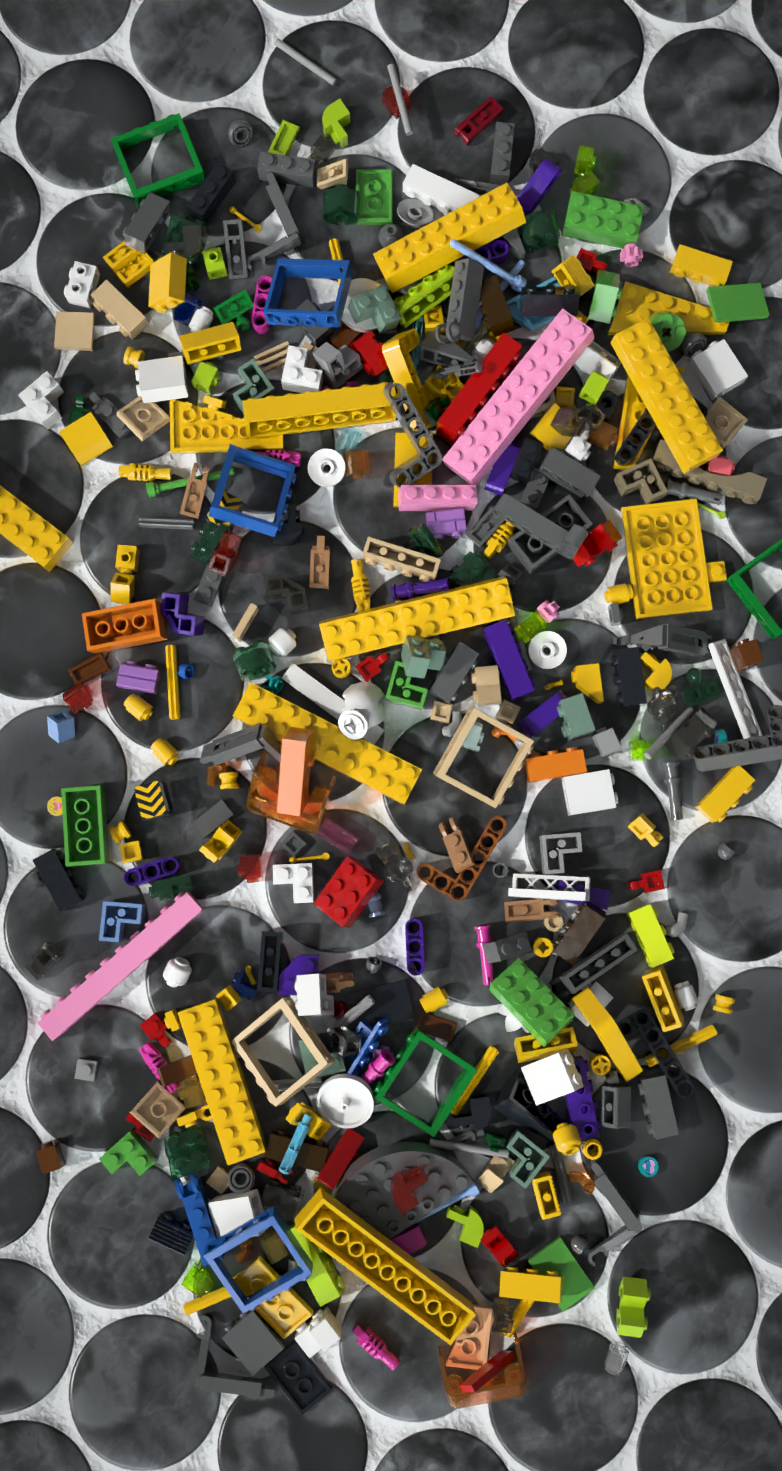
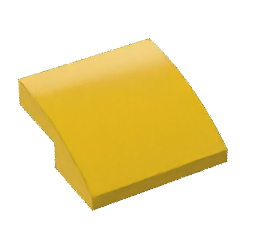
M125 240L103 256V259L127 288L150 271L151 263L154 262L147 253L144 254L126 246Z
M552 403L530 434L542 443V447L547 451L552 447L563 450L579 427L556 403Z
M91 412L59 431L81 466L113 447Z

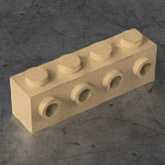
M371 537L367 538L362 553L363 560L369 565L376 566L378 564L388 571H401V574L407 577L417 576L423 582L436 579L441 559Z

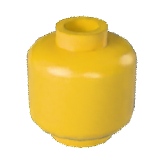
M561 1123L553 1132V1139L559 1152L571 1155L579 1150L582 1140L576 1126Z

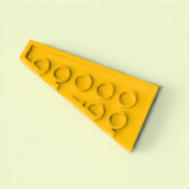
M625 281L617 305L615 318L613 317L608 335H615L649 318L653 313L664 310L671 311L682 319L686 333L725 335L729 322L715 323L711 308ZM663 328L662 331L666 334L667 329Z
M676 366L680 375H682L685 367ZM628 374L616 453L646 409ZM641 422L643 427L649 428L646 422ZM652 431L629 465L620 466L614 460L613 469L626 470L635 466ZM631 437L634 443H639L636 437ZM621 453L623 458H629V455L627 453Z
M176 399L170 400L171 454L228 452L230 444L252 451L284 450L283 435L247 439L244 418L240 419L227 413L195 406L189 402H181Z

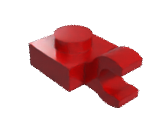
M580 248L576 257L581 261L583 269L588 274H590L591 270H594L595 273L598 270L606 271L608 265L598 261L597 254Z
M384 652L374 660L369 656L355 666V668L364 680L369 682L382 672L379 666L390 659Z
M661 870L640 874L641 880L628 882L629 890L643 888L644 893L665 889Z
M154 1013L140 1025L151 1041L157 1038L164 1048L172 1043V1040L164 1032L167 1026L157 1013Z
M129 1113L126 1120L137 1126L134 1132L151 1143L155 1135Z
M262 1158L257 1170L287 1184L288 1179L283 1177V1173L276 1166L277 1163L272 1159L266 1158L265 1160Z

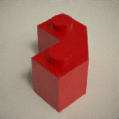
M369 331L349 345L353 351L359 354L360 359L364 361L365 364L363 366L369 375L377 376L386 370L388 365L383 355L382 342L378 344L372 331Z
M610 520L599 524L587 535L573 558L574 562L578 567L585 564L586 566L591 565L596 561V557L607 550L610 552L618 546L617 542L622 539V536Z

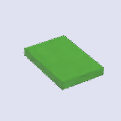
M356 169V225H386L392 223V169Z
M761 283L712 286L706 290L715 323L765 319L770 315Z
M560 1236L528 1259L532 1268L538 1270V1274H546V1271H556L558 1276H563L562 1302L557 1303L563 1312L595 1289Z

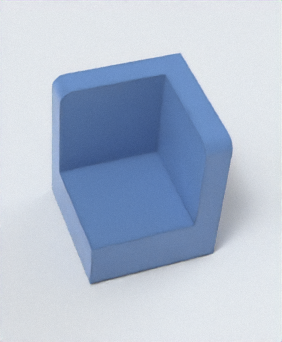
M65 710L47 715L48 734L56 742L61 743L75 737L73 716Z

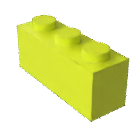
M645 904L626 912L649 967L653 968L674 959L672 955L674 949L671 943H667L665 935H667L666 930L662 924L659 925L657 920L659 915L655 906L652 907L651 904Z

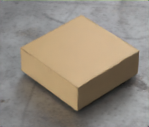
M504 699L495 717L513 725L521 707Z
M434 701L430 720L449 724L453 704Z
M218 1165L206 1183L222 1195L228 1187V1172Z

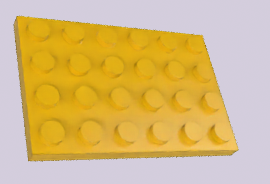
M697 499L622 507L621 515L630 581L634 595L633 602L636 620L711 611L712 602Z

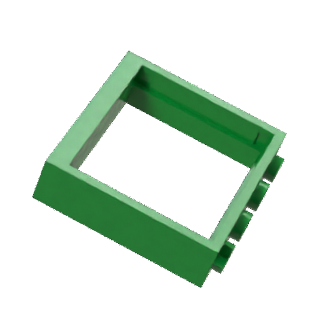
M180 113L169 115L167 118L159 121H153L141 128H134L128 133L118 134L111 139L137 207L141 205L142 200L146 199L149 193L164 197L205 181L202 167ZM179 128L195 167L136 189L121 149Z
M782 539L726 580L771 640L782 634V626L779 628L741 576L779 549L782 552Z
M416 1028L415 1031H412L407 1036V1043L404 1048L401 1047L397 1051L395 1063L386 1068L385 1077L382 1082H377L373 1090L374 1097L435 1137L476 1074L477 1068ZM420 1040L464 1068L428 1124L384 1096Z

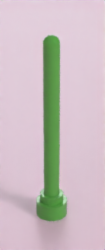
M231 468L229 476L235 475L236 470L234 468ZM222 470L208 473L206 481L219 479ZM203 474L195 476V479L202 480ZM188 478L162 484L148 482L146 483L149 498L156 497V494H160L161 491L187 486Z

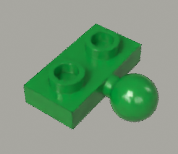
M246 290L241 291L213 308L221 324H226L236 318V327L239 331L246 332L251 327L250 320L242 315L254 306Z

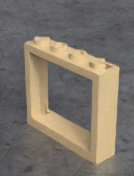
M470 706L433 773L440 779L496 808L503 802L505 798L504 793L507 788H510L514 783V775L523 767V760L526 754L528 755L532 751L534 740ZM477 717L523 741L492 798L446 774Z
M291 997L279 1000L231 1041L234 1045V1050L237 1054L241 1055L245 1061L246 1068L253 1073L256 1083L263 1088L267 1094L268 1101L274 1104L275 1107L284 1104L335 1062L306 1018L298 1016L295 1002ZM280 1010L283 1011L319 1063L282 1094L245 1041L247 1037Z

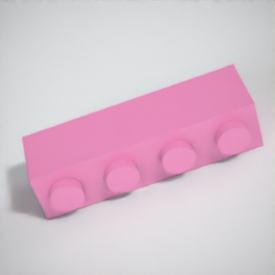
M401 485L398 492L399 511H442L464 508V511H473L477 504L476 485Z

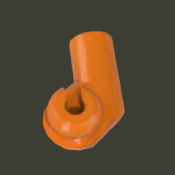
M496 726L491 731L495 738L507 735L513 742L518 739Z

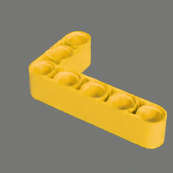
M411 329L395 335L384 343L382 351L394 382L401 384L405 388L426 428H430L433 426H431L423 412L428 401L409 354L410 351L420 344V338L417 331ZM404 403L403 406L406 411L407 405ZM413 420L410 423L412 429L416 427V421Z
M586 988L573 997L572 1001L598 1035L624 1080L628 1082L640 1074L643 1070L620 1029L591 990Z

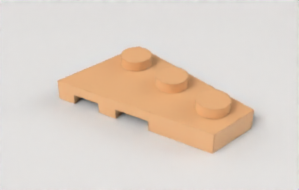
M473 1304L477 1315L457 1337L446 1361V1366L478 1370L487 1362L493 1310L491 1306Z

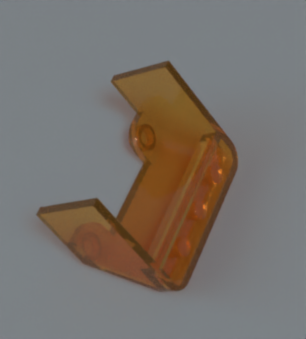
M263 751L253 771L246 801L247 809L255 814L310 834L317 833L337 778L333 776L328 788L317 786L313 789L312 793L308 794V803L300 816L277 813L279 781H276L277 772L265 765L267 752Z
M516 1332L513 1334L517 1362L507 1365L504 1370V1376L490 1379L475 1393L462 1392L459 1385L464 1380L461 1376L457 1374L447 1375L442 1346H438L445 1393L448 1404L452 1408L460 1409L517 1398L525 1393V1373Z

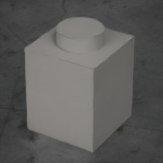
M606 727L595 731L596 735L592 738L601 758L622 749L613 728L607 730Z

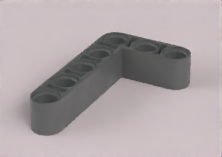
M390 382L384 387V396L417 452V455L390 473L389 479L391 483L401 487V485L412 484L438 467L442 462V455L405 388L399 383ZM396 386L398 393L393 397L391 389ZM405 403L407 410L405 413H401V405ZM415 420L416 427L411 430L410 423ZM424 436L426 439L425 444L420 446L419 440ZM431 453H434V460L432 462H429V455ZM418 463L419 469L414 473L413 466ZM403 474V480L398 483V475Z
M507 494L501 496L493 509V512L500 518L571 560L575 557L588 535L587 530L577 524H573L568 532Z
M773 705L767 710L770 735L695 748L693 757L696 768L703 772L782 759V706Z

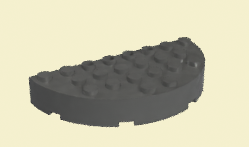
M410 1141L397 1142L398 1144L389 1146L383 1145L355 1160L344 1171L343 1176L330 1195L390 1240L474 1183L470 1173L460 1161L442 1149L430 1147L426 1143ZM332 1257L339 1273L347 1269Z

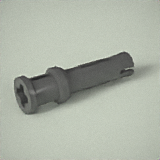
M667 479L665 483L668 491L666 496L670 494L678 496L679 499L687 497L720 505V499L722 500V493L690 487L685 482L681 484L672 482L671 479Z
M680 762L662 763L663 767H665L666 775L664 782L668 784L671 820H682L679 783L682 780L679 777L678 770Z

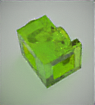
M579 146L574 174L592 177L596 156L593 155V147Z
M587 168L583 177L579 176L573 181V186L569 189L570 195L572 191L592 195L598 190L600 181Z
M536 611L515 627L514 630L518 638L526 644L548 627V624Z
M646 740L629 741V761L651 760L652 757L646 759L644 753L652 744H648Z
M194 1262L181 1285L201 1298L204 1292L208 1295L214 1283L211 1282L210 1274L203 1269H197L198 1264Z

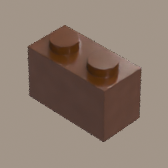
M749 638L741 640L733 645L734 648L730 650L738 672L752 668L764 661L756 639L751 641Z

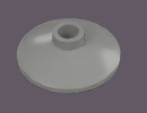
M405 199L398 204V216L409 225L426 226L433 219L432 209L421 200Z

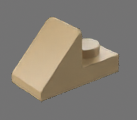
M347 159L317 169L318 188L324 189L337 185L344 190L346 189L348 180Z
M492 1156L475 1181L492 1193L504 1182L503 1177L515 1161L509 1156L508 1158Z

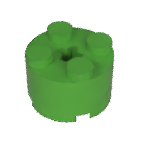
M664 310L657 311L649 317L667 352L680 346L686 335L684 322L679 316L671 311ZM663 328L667 329L666 334L663 333Z

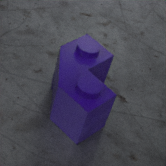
M163 592L160 612L169 620L175 633L191 636L203 635L205 616L188 614L189 595Z
M300 954L279 975V995H297L295 990L297 975L319 974V954Z

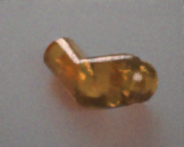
M225 762L219 765L213 764L208 768L206 785L215 786L217 776L228 769Z
M568 1172L569 1182H579L587 1194L594 1192V1181L587 1173Z
M251 1238L239 1244L241 1250L235 1256V1259L240 1264H243L253 1249Z

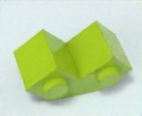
M623 1277L618 1294L620 1296V1304L616 1314L617 1335L641 1338L643 1331L647 1330L648 1319L644 1317V1307L646 1302L650 1301L651 1290L647 1288V1279Z

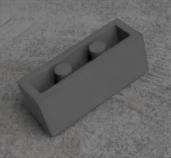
M496 122L489 183L501 185L506 182L508 183L514 123Z
M260 151L257 168L259 180L268 181L266 175L272 172L278 183L314 187L316 175L315 159Z
M149 193L146 199L142 200L139 210L134 212L130 224L126 225L123 230L125 245L145 254L171 214L170 201Z
M553 447L547 452L537 472L544 474L547 478L584 500L591 495L600 478V475L594 469L583 466L579 460L570 458L561 449Z
M457 642L427 692L445 703L453 702L459 694L457 689L460 684L463 686L469 677L467 675L470 668L474 669L478 663L477 657L479 653L462 642Z
M657 1073L639 1077L640 1083L637 1086L639 1094L643 1095L645 1102L642 1103L644 1115H648L649 1122L646 1125L649 1135L652 1134L656 1140L679 1135L666 1075Z

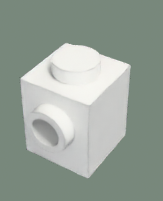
M575 435L564 453L570 458L579 460L580 463L582 460L586 462L591 454L589 451L591 444Z

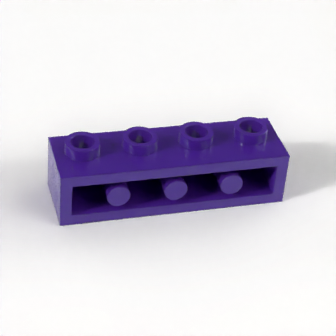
M506 620L485 627L483 633L496 665H498V670L511 701L533 693L534 687H536L532 676L529 677L527 674L528 665L525 659H521L519 654L521 648L518 641L514 642L512 637L514 631L511 624H507Z
M581 1055L574 1056V1064L577 1072L581 1075L584 1087L565 1095L571 1125L576 1126L581 1140L600 1137L599 1131H602L600 1120L596 1119L595 1111H598L596 1100L592 1099L591 1091H594L591 1079L588 1080L587 1072L590 1071L588 1061L584 1060Z

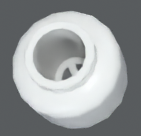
M279 628L269 637L268 647L276 656H286L296 647V635L290 629Z
M176 957L168 961L163 977L169 986L176 988L186 984L192 971L189 961L182 957Z

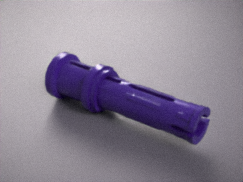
M448 578L421 583L409 581L407 584H391V593L394 601L398 600V598H413L419 594L450 590Z

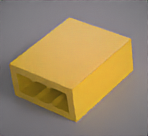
M169 253L151 263L148 307L156 309L157 312L165 313L169 309L185 302L187 258Z

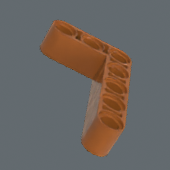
M500 816L492 818L471 851L472 857L475 853L481 854L483 861L481 864H475L465 869L471 870L473 873V878L470 881H466L463 878L465 870L459 872L454 880L426 863L417 867V877L453 900L461 901L465 899L507 826L505 819ZM494 820H499L502 823L500 831L493 829L492 823ZM487 836L493 841L492 846L488 848L482 844L483 838ZM421 867L429 868L430 875L427 878L420 876L419 870ZM440 876L447 880V884L443 888L436 885V880ZM457 886L463 889V895L460 898H456L453 895V889Z

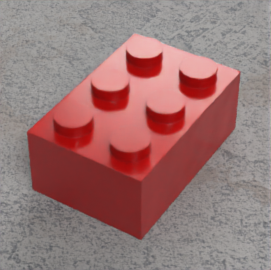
M347 856L314 904L341 927L351 928L384 880L357 858Z

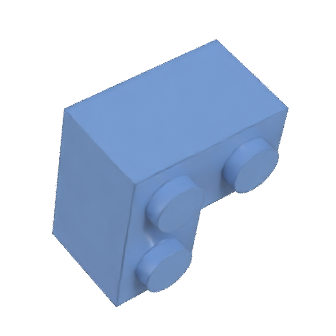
M103 901L99 941L122 942L125 923L144 924L146 904Z

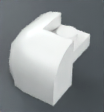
M360 682L350 685L342 695L345 698L343 712L351 709L354 711L358 710L362 715L365 714L366 721H369L368 729L384 721V708L379 702L384 694L379 687L370 682ZM352 720L348 724L354 725L356 728V726L359 723H355L354 720Z

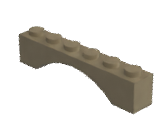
M661 439L652 457L657 471L669 472L676 478L683 477L692 484H702L711 491H721L724 495L731 498H740L747 504H756L760 500L767 478L752 472L734 476H723L709 473L699 467L684 474L666 441Z

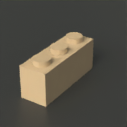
M105 280L91 294L94 307L99 312L103 310L106 313L105 317L112 324L116 323L119 326V331L125 337L129 336L135 339L149 325L146 317L108 280Z

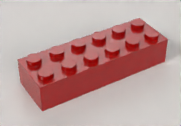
M505 333L501 335L483 359V371L471 375L437 421L436 434L452 446L487 404L488 400L498 390L499 385L503 384L507 379L510 370H514L519 364V359L522 356V345Z

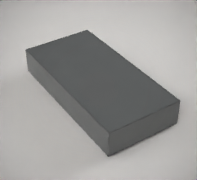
M221 799L195 820L192 825L205 839L231 818L234 813Z

